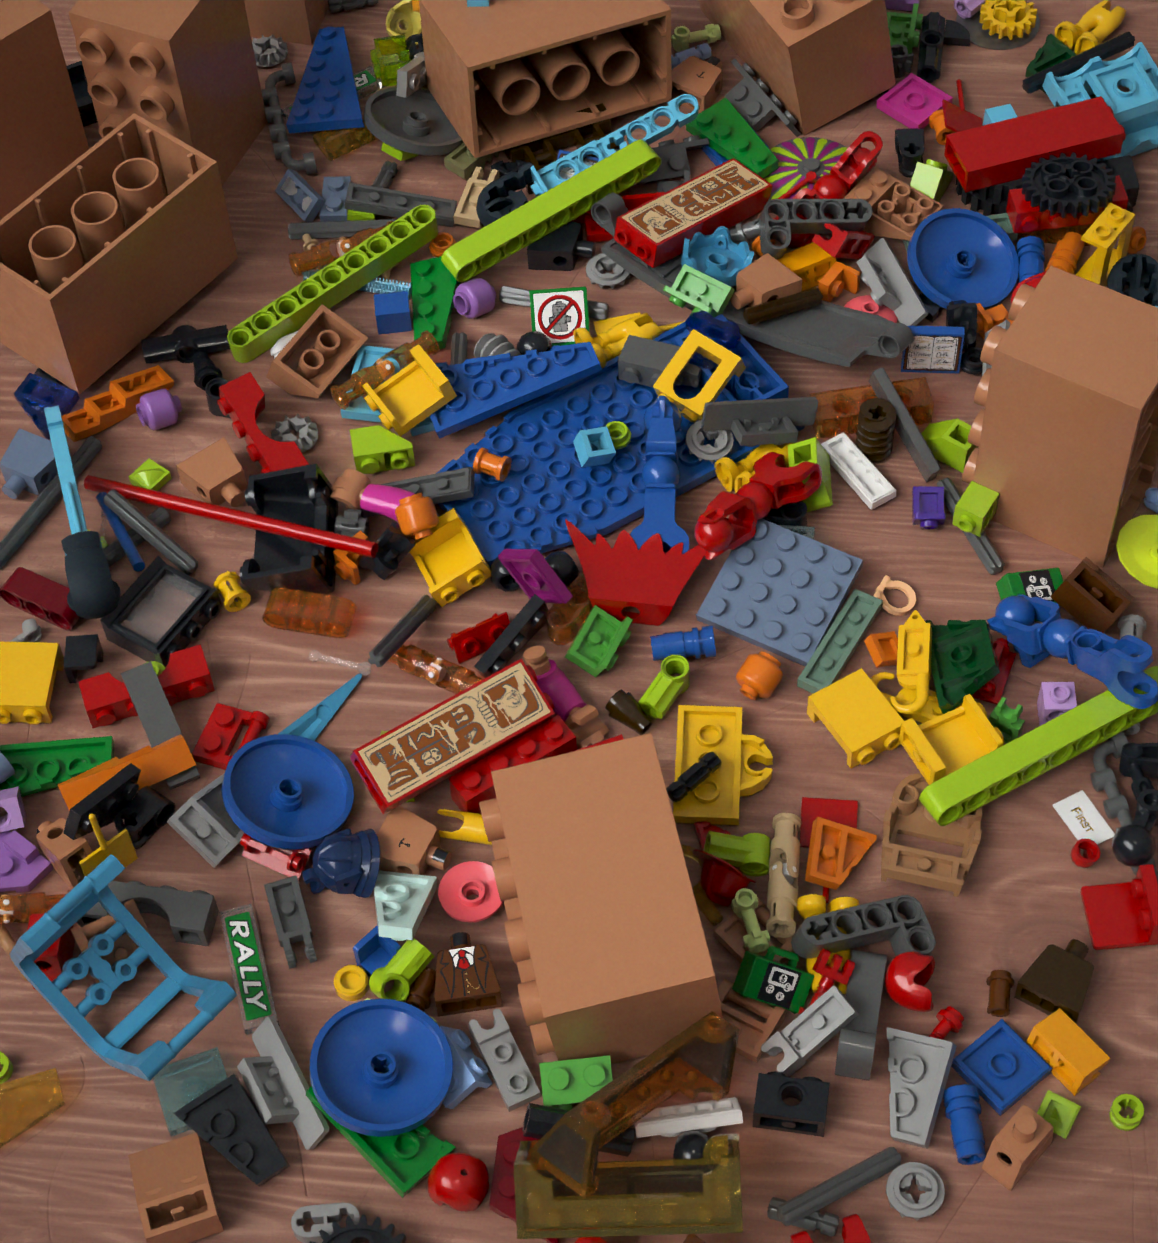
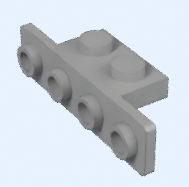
M881 238L857 261L862 271L860 277L872 289L870 295L879 306L884 304L894 311L900 323L906 326H916L928 315V311L889 243L884 238Z
M267 1016L252 1034V1040L261 1057L243 1058L237 1068L264 1124L293 1122L305 1149H314L329 1132V1126L322 1112L306 1096L309 1086L275 1017Z

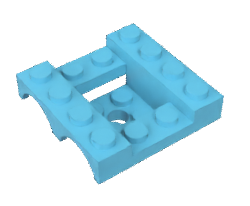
M1142 42L1137 43L1132 50L1117 59L1102 61L1100 56L1089 59L1082 68L1069 75L1056 77L1052 72L1046 74L1042 87L1054 107L1091 99L1089 95L1095 94L1096 97L1102 96L1107 106L1112 108L1114 117L1119 125L1121 124L1124 127L1126 138L1123 141L1121 153L1097 159V162L1128 155L1134 156L1158 147V67ZM1121 85L1123 87L1129 88L1130 91L1123 92L1119 90L1117 86Z

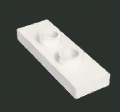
M844 432L821 444L829 454L830 464L871 510L896 497L897 490Z
M736 1097L632 1112L636 1138L655 1135L675 1137L684 1131L710 1132L720 1126L743 1123L742 1110Z

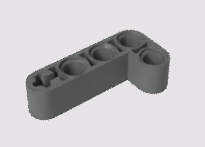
M863 199L770 200L766 203L759 218L761 251L763 255L769 253L776 260L780 259L791 242V234H832L829 229L825 228V223L834 224L841 230L861 232L872 216V207ZM774 213L778 215L780 219H772L768 214ZM796 213L804 214L807 219H800ZM824 213H830L835 219L826 218ZM770 240H777L782 246H775Z
M901 895L810 916L804 920L792 936L791 944L796 954L808 959L818 957L823 948L829 950L832 954L887 940L890 941L895 956L904 952L914 951L920 952L922 955H929L935 948L936 940L920 902L910 895ZM899 913H902L907 918V920L903 919L899 915ZM868 919L872 920L877 927L870 924ZM837 926L843 928L847 934L839 931ZM911 943L915 944L919 950H916Z
M858 950L852 951L851 961L855 962V967L848 981L846 998L859 1015L844 1028H841L835 1075L870 1081L887 955Z

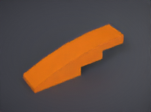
M159 365L110 381L109 391L84 399L83 409L62 415L65 433L73 442L99 433L136 413V404L140 403L142 395L164 388L169 390L174 386L175 381Z
M180 734L153 748L148 745L121 759L114 757L58 784L57 786L69 811L130 763L141 769L137 782L139 784L138 791L145 786H151L196 766L184 737Z

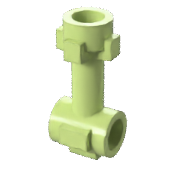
M718 24L705 25L704 30L690 32L685 26H678L674 29V34L671 36V44L675 51L680 52L689 49V43L707 40L708 44L714 43L717 40H721V30Z
M742 888L736 892L735 899L732 900L733 913L744 921L748 934L743 936L744 946L748 947L752 953H761L769 948L770 936L768 930L761 931L755 914V908L758 907L759 902L757 894L751 889Z

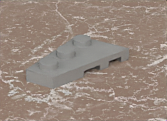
M887 1027V1040L889 1041L888 1071L890 1072L891 1093L889 1094L891 1138L895 1141L928 1149L957 1046L950 1041Z

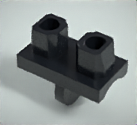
M965 300L951 301L947 305L946 326L964 327L965 335L962 352H965L968 348L976 347L977 305L976 303H967Z
M392 522L376 540L378 552L375 557L363 555L359 560V566L372 570L381 579L385 580L389 574L397 570L399 563L415 546V539L404 535L399 524Z

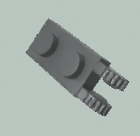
M297 876L264 884L279 943L284 948L289 969L297 967L296 955L291 947V944L304 940L307 959H309L310 963L317 961L311 939L313 938V933Z

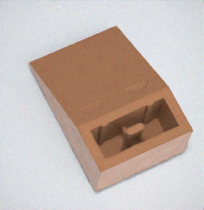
M874 167L843 198L863 199L871 205L873 210L872 216L863 231L879 237L910 241L915 230L925 218L941 211L944 207L939 202L877 167Z
M197 1133L128 1155L137 1207L147 1243H190L224 1231Z

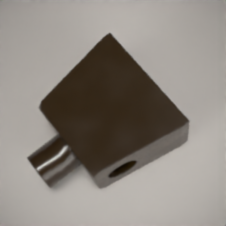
M1076 939L1070 940L1065 950L1054 944L1048 945L1018 981L1014 998L1047 1015H1051L1061 1008L1077 1024L1094 970L1093 964L1084 960L1089 951L1087 945Z

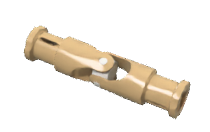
M780 813L773 817L772 828L775 832L774 838L770 843L767 908L770 910V917L767 920L766 930H768L769 935L781 938L791 937L795 934L796 922L793 918L794 911L797 909L801 846L798 840V832L801 827V819L792 813Z

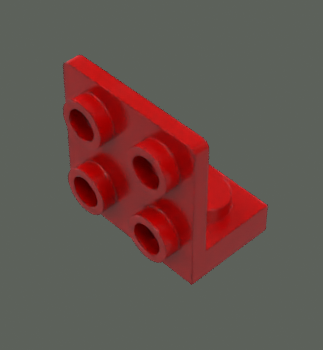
M1153 864L1139 865L1136 878L1132 879L1131 882L1083 886L1080 893L1093 949L1103 950L1158 944V881Z

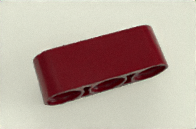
M18 567L0 588V596L8 604L64 630H71L81 618L68 605L67 595L70 591L68 587L23 567Z

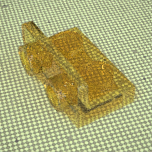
M366 125L360 128L325 130L313 135L314 144L329 161H333L376 140Z

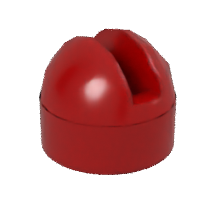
M1084 838L1076 842L1070 856L1076 866L1089 868L1097 862L1101 852L1099 846L1094 841ZM1080 849H1083V850H1084V851H1083V857L1081 856V850H1080Z

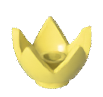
M402 0L389 10L385 24L387 33L392 40L405 45L407 38L422 32L420 12L413 11L412 0Z

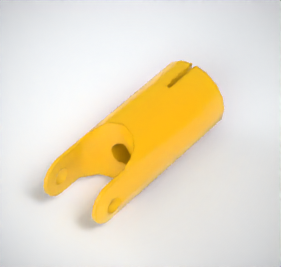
M439 809L437 811L440 815L455 817L464 822L459 830L453 832L439 830L440 837L492 845L488 841L481 814Z

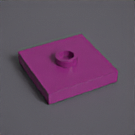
M504 549L498 555V559L529 599L536 594L545 603L566 604L573 597L538 549Z

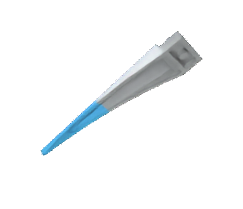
M362 673L357 674L278 734L296 735L315 741L360 681ZM225 773L194 794L167 821L213 868L240 842L244 834L229 816L223 802L222 782Z

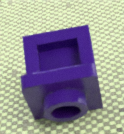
M913 486V525H920L921 529L939 528V525H943L946 520V513H944V487Z

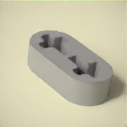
M350 1203L304 1206L293 1214L291 1227L298 1241L302 1243H310V1241L322 1243L323 1240L319 1233L321 1229L331 1235L334 1233L332 1222L341 1221L342 1215L345 1214L351 1217L354 1225H359L360 1214L357 1208ZM306 1218H312L313 1223H315L311 1226V1231L305 1232L303 1226H300L305 1224Z

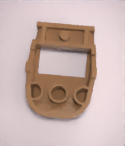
M921 773L910 775L897 785L889 810L885 811L881 881L886 882L887 878L951 891L954 892V897H959L973 865L981 840L982 807L951 824L940 826L919 800L922 791L929 786ZM897 833L963 847L961 858L895 844Z

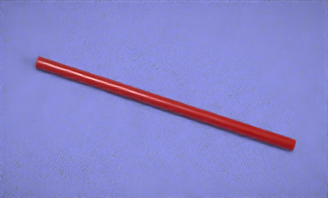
M92 475L86 476L84 480L85 489L99 493H108L110 490H116L128 500L372 558L378 552V543Z

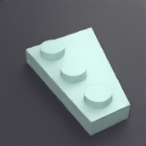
M379 870L373 889L379 937L391 938L395 941L413 940L436 892V876Z

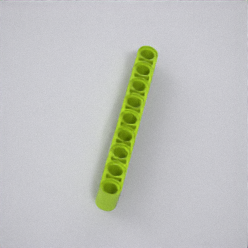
M639 139L450 246L442 254L441 262L458 282H465L591 210L596 202L609 193L619 194L652 175L658 170L662 160L645 140Z
M419 205L233 327L227 335V340L234 359L241 363L254 360L272 348L279 338L299 330L321 304L330 309L432 241L438 235L435 210L429 205Z
M1158 666L1145 670L1144 673L1153 678L1158 685ZM1137 688L1133 689V692L1137 694H1147V692ZM1107 690L933 782L922 791L919 800L938 825L946 826L1158 713V701L1148 708L1138 709L1119 701Z

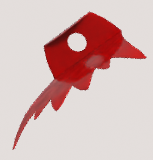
M565 519L567 530L583 570L592 607L598 606L620 622L628 616L633 619L631 623L661 625L669 616L678 596L705 556L706 550L699 545L682 554L683 542L676 544L664 554L662 539L659 533L652 535L638 550L633 538L624 529L618 535L613 548L610 547L606 539L599 533L596 536V544L594 545L577 527ZM632 606L637 608L640 613L621 611L624 607Z

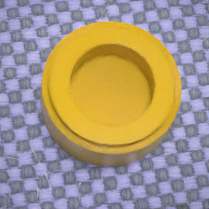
M347 965L335 974L334 987L341 999L356 1001L367 993L369 981L363 968L356 965Z

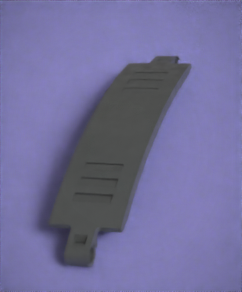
M609 193L591 208V215L594 221L612 236L615 234L617 217L628 212L624 200L616 193ZM614 238L602 246L601 252L647 285L670 298V295L664 292L663 289L665 285L672 287L681 271L682 253L652 268L616 242ZM729 300L722 313L734 328L744 336L803 357L851 367L864 355L895 358L911 345L915 339L910 328L903 323H894L879 315L850 309L824 300L819 305L751 325L747 324L743 317L744 309L748 308V305L737 310ZM685 305V306H684V307H686V308H688V309H690V310H692V311H693V309H694V308H692V307H690V306H688V305Z

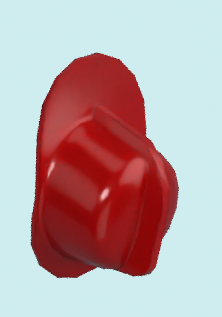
M693 849V854L703 862L700 887L705 890L708 899L712 902L728 906L735 899V894L738 890L747 888L750 882L756 883V881L748 879L726 861L705 851Z

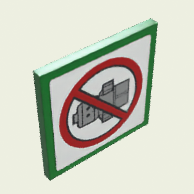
M586 286L529 290L532 331L544 333L550 339L552 346L575 344L573 332L577 328L582 327L589 331Z

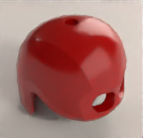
M914 951L901 953L891 960L886 971L885 986L890 998L895 1003L917 1012L925 1013L933 1010L932 993L924 985L929 981L934 972V957L932 955H922L920 952Z
M456 1152L446 1154L436 1162L428 1176V1193L431 1200L439 1206L445 1203L457 1211L468 1212L476 1210L483 1202L489 1190V1174L486 1164L479 1158L467 1153ZM461 1172H465L467 1175L463 1176Z

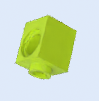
M971 481L955 505L952 525L964 532H970L980 537L996 513L999 493Z

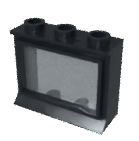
M158 555L119 598V606L111 614L102 617L100 621L107 640L147 662L156 661L166 668L170 653L183 650L192 641H195L205 625L219 614L222 604L217 588L213 589L166 564Z

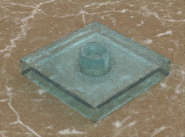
M218 1047L170 1063L153 1077L171 1137L191 1130L186 1123L173 1113L228 1078Z

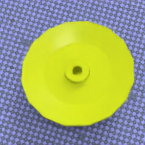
M1140 515L1128 520L1119 531L1116 548L1120 562L1131 576L1144 585L1158 589V515Z

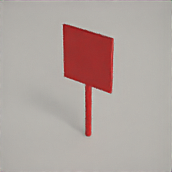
M958 79L956 84L960 107L944 99L942 100L945 127L954 132L983 126L982 118L965 110L962 81Z
M802 797L800 847L809 848L813 821L817 817L857 829L858 801ZM823 886L822 896L825 897L826 904L829 902V888Z

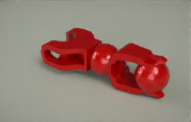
M865 131L860 134L843 153L839 161L831 168L830 174L819 178L814 184L813 189H800L792 199H843L876 166L877 157L883 146L881 137L872 131ZM866 141L873 142L875 149L870 151L867 148L861 147V144ZM796 213L800 219L806 220L805 216ZM824 213L826 218L832 220L833 215ZM791 234V242L788 248H800L812 243L815 234Z
M769 452L757 460L754 464L755 474L749 479L750 483L741 486L736 494L721 491L707 505L706 511L699 516L698 522L695 525L694 537L698 545L706 550L705 559L715 560L728 549L734 550L753 538L756 533L757 521L765 518L772 508L778 509L784 504L799 502L810 497L822 484L821 466L804 461L796 466L786 468L784 455L775 452ZM810 475L808 481L803 484L802 481Z

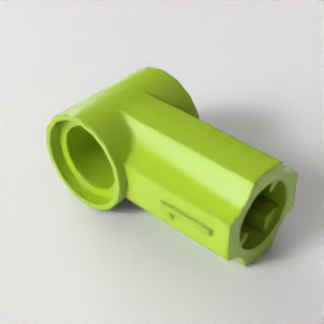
M670 655L662 661L661 671L638 702L647 716L655 720L657 718L663 719L677 697L689 688L690 677L687 659L680 655ZM673 673L681 674L676 677L670 676Z
M712 831L708 832L703 851L726 861L732 866L740 867V871L745 875L758 877L769 873L771 839L767 835L748 833L740 837Z
M415 938L407 940L385 967L378 968L372 973L369 980L370 990L380 999L405 1001L409 995V986L435 956ZM394 979L392 989L384 993L386 983Z

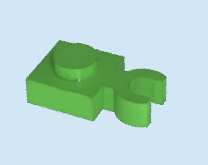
M1002 697L990 714L989 721L993 727L999 728L1004 737V742L1009 743L1022 736L1025 720L1019 718L1023 712L1022 705L1018 704L1016 709H1012L1006 704L1007 698Z

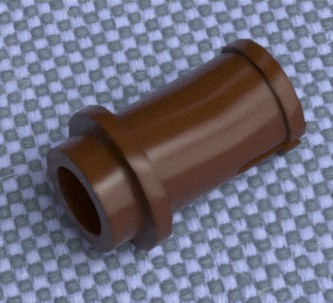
M425 967L415 979L405 1000L407 1004L423 1012L430 1007L431 1000L429 998L435 986V970Z
M993 970L986 981L987 985L990 986L987 1013H991L992 1016L1006 1017L1010 1014V990L1015 982L1011 978L1010 972L1006 970Z

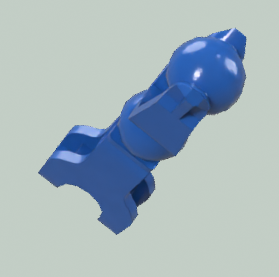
M659 396L646 409L643 418L644 425L648 430L646 464L642 470V480L645 484L644 519L639 526L633 529L630 536L639 550L652 535L659 533L664 552H668L673 546L683 542L682 554L689 551V537L684 529L675 522L676 485L680 478V470L677 466L675 432L681 425L682 417L679 409L669 401L667 396Z
M1024 594L1011 595L1002 599L996 607L995 617L987 620L991 630L1006 636L1008 642L1030 655H1037L1042 651H1048L1056 658L1068 659L1069 664H1076L1077 668L1082 672L1102 681L1109 691L1125 704L1134 708L1145 709L1158 701L1157 682L1143 671L1154 661L1152 647L1135 636L1125 635L1121 639H1115L1097 630L1087 629L1085 626L1080 627L1071 619L1061 618L1060 608L1057 603L1039 597L1030 598ZM1035 619H1037L1038 621L1042 622V624H1040V623L1034 624ZM1137 688L1147 692V694H1137L1133 692V689Z

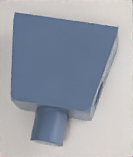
M19 428L0 461V469L6 481L2 491L12 499H16L23 490L40 495L58 474L51 441Z

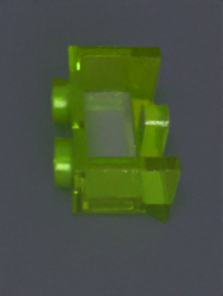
M405 35L374 39L375 49L370 50L375 79H381L382 86L397 85V70L411 62L409 52L406 50Z

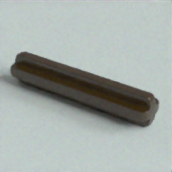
M813 288L745 308L743 317L746 323L751 325L822 303L823 295L819 288Z

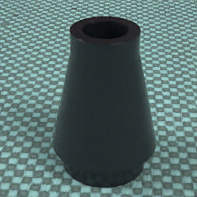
M206 352L194 354L192 357L194 382L197 387L205 391L206 384L210 380L222 378V372Z

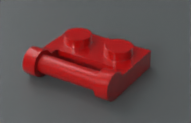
M217 703L192 752L194 761L226 770L232 758L229 755L244 725L249 726L238 750L248 742L257 739L261 730L266 729L270 718L260 711L249 712Z

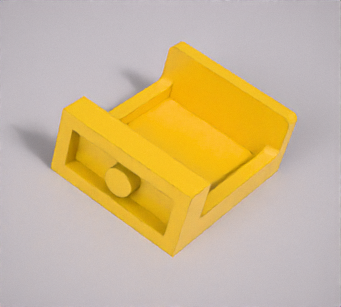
M419 344L409 350L415 361L374 390L367 382L362 385L367 393L364 400L373 412L379 410L381 414L378 418L387 430L393 428L400 437L457 397L449 380Z
M454 508L439 517V524L431 528L433 535L415 540V546L409 552L422 572L429 586L431 596L441 607L456 601L459 596L473 587L480 586L486 579L491 577L489 565L466 523Z
M0 641V724L26 722L37 725L52 722L53 716L49 706L57 670L63 671L64 656L59 643Z
M862 668L808 696L807 715L813 723L818 720L822 721L846 752L847 765L851 769L859 764L866 765L876 755L885 750H893L901 744L899 735L901 722H904V720Z
M971 694L963 697V703L960 707L920 725H917L913 718L901 722L899 741L928 785L1004 745V737L999 728L992 726L987 718L985 708L980 702L976 703Z

